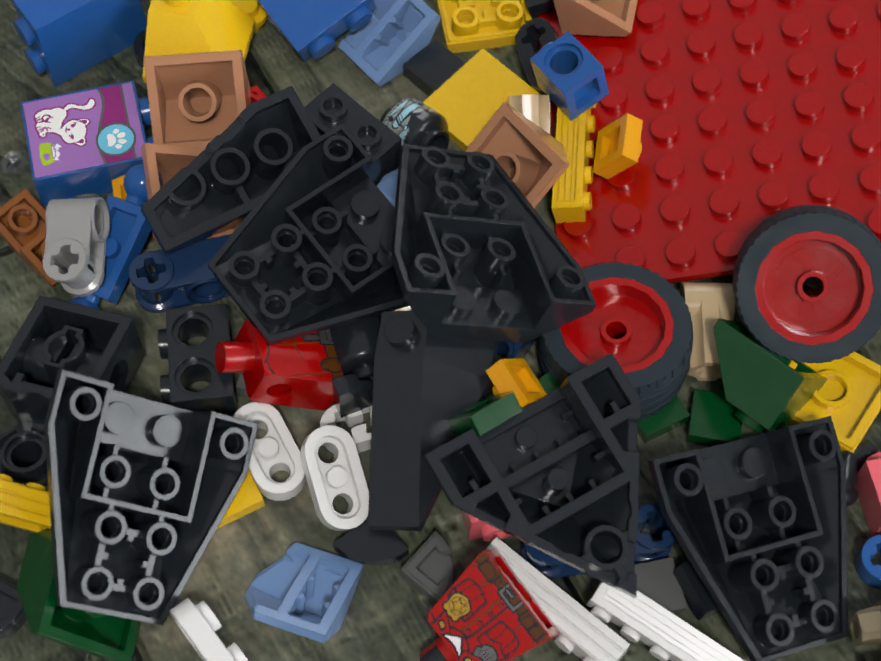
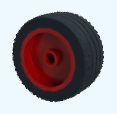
M800 205L771 215L749 234L741 246L733 269V294L742 323L753 338L762 346L789 360L802 363H823L851 355L852 352H856L867 344L881 328V242L859 219L834 207ZM809 277H818L822 285L814 292L809 287L805 291L802 288L804 281Z
M621 262L600 263L599 265L582 268L597 306L591 313L539 336L538 357L542 374L544 376L550 372L558 384L561 385L566 377L613 353L641 398L640 420H645L649 416L657 414V412L663 410L666 405L671 403L687 376L693 348V325L688 305L672 283L667 282V279L662 278L658 273H654L648 268L644 269L639 265L634 266L630 263L624 264Z

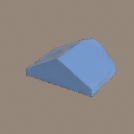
M374 0L377 8L371 11V19L358 30L353 32L349 30L346 38L340 41L339 48L380 87L403 73V64L429 45L441 17L423 0Z
M296 542L286 550L284 556L256 575L244 594V599L254 620L325 643L340 631L364 564Z

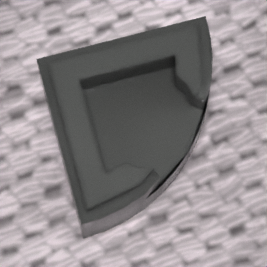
M436 531L400 569L401 576L434 604L453 585L454 566L449 547Z

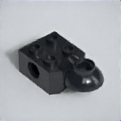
M39 296L0 362V393L9 412L19 422L17 426L0 435L1 474L12 477V482L23 485H26V483H37L46 487V491L49 492L44 424L57 372L63 369L113 383V390L125 393L145 355L132 317Z

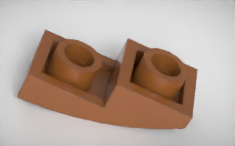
M25 188L0 207V237L39 277L53 288L58 282L47 276L43 269L42 261L46 239V211Z

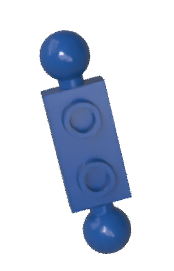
M143 164L135 165L127 171L123 183L127 194L125 200L108 195L106 199L110 215V231L106 242L105 276L102 285L93 294L73 298L68 301L69 303L99 309L98 304L100 299L117 305L129 279V266L132 260L141 253L151 231L140 211L141 207L148 201ZM158 172L159 183L163 186V178L160 172Z

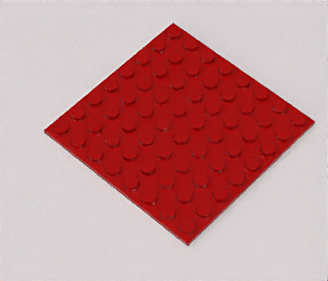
M638 0L632 31L628 36L573 35L603 65L609 94L596 103V108H591V115L595 116V133H590V140L594 142V158H589L588 166H592L593 169L599 130L627 113L643 120L640 140L642 151L638 162L610 179L593 173V183L587 185V192H591L592 209L586 210L585 222L556 223L555 221L557 238L580 265L581 269L588 268L591 265H599L600 263H630L658 273L662 278L667 279L669 283L733 275L737 255L749 234L771 215L800 205H824L843 210L864 223L881 242V0ZM556 9L537 15V18L548 20L560 37L564 35L561 31ZM549 99L550 135L556 139L557 105Z

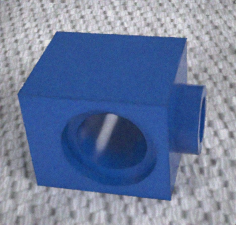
M569 31L557 40L545 44L536 55L530 58L538 87L546 95H549V98L571 121L609 94L603 65Z

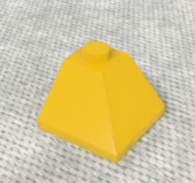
M152 0L148 9L144 57L242 49L245 62L256 27L255 20L230 0ZM143 63L142 77L143 82L146 83L145 67Z

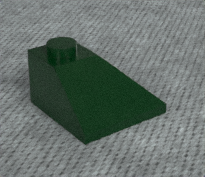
M718 319L713 327L725 398L738 408L735 416L755 431L761 432L763 428L767 430L783 428L812 398L815 391H819L828 380L802 362L794 361L798 365L795 370L791 368L789 364L792 360L777 355L776 352H771L753 338L742 322Z
M51 529L30 534L16 587L31 633L108 661H132L141 621L56 605Z

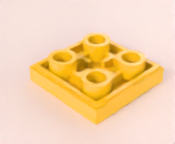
M435 0L437 13L441 17L439 22L444 44L453 54L481 50L482 48L490 49L515 45V37L518 30L523 24L532 19L527 9L526 0Z

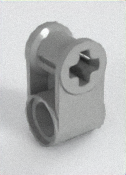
M102 197L53 199L49 201L45 214L46 239L42 260L43 269L47 276L61 283L64 290L71 295L77 297L89 296L99 289L105 276L106 242L110 231V215L107 203Z

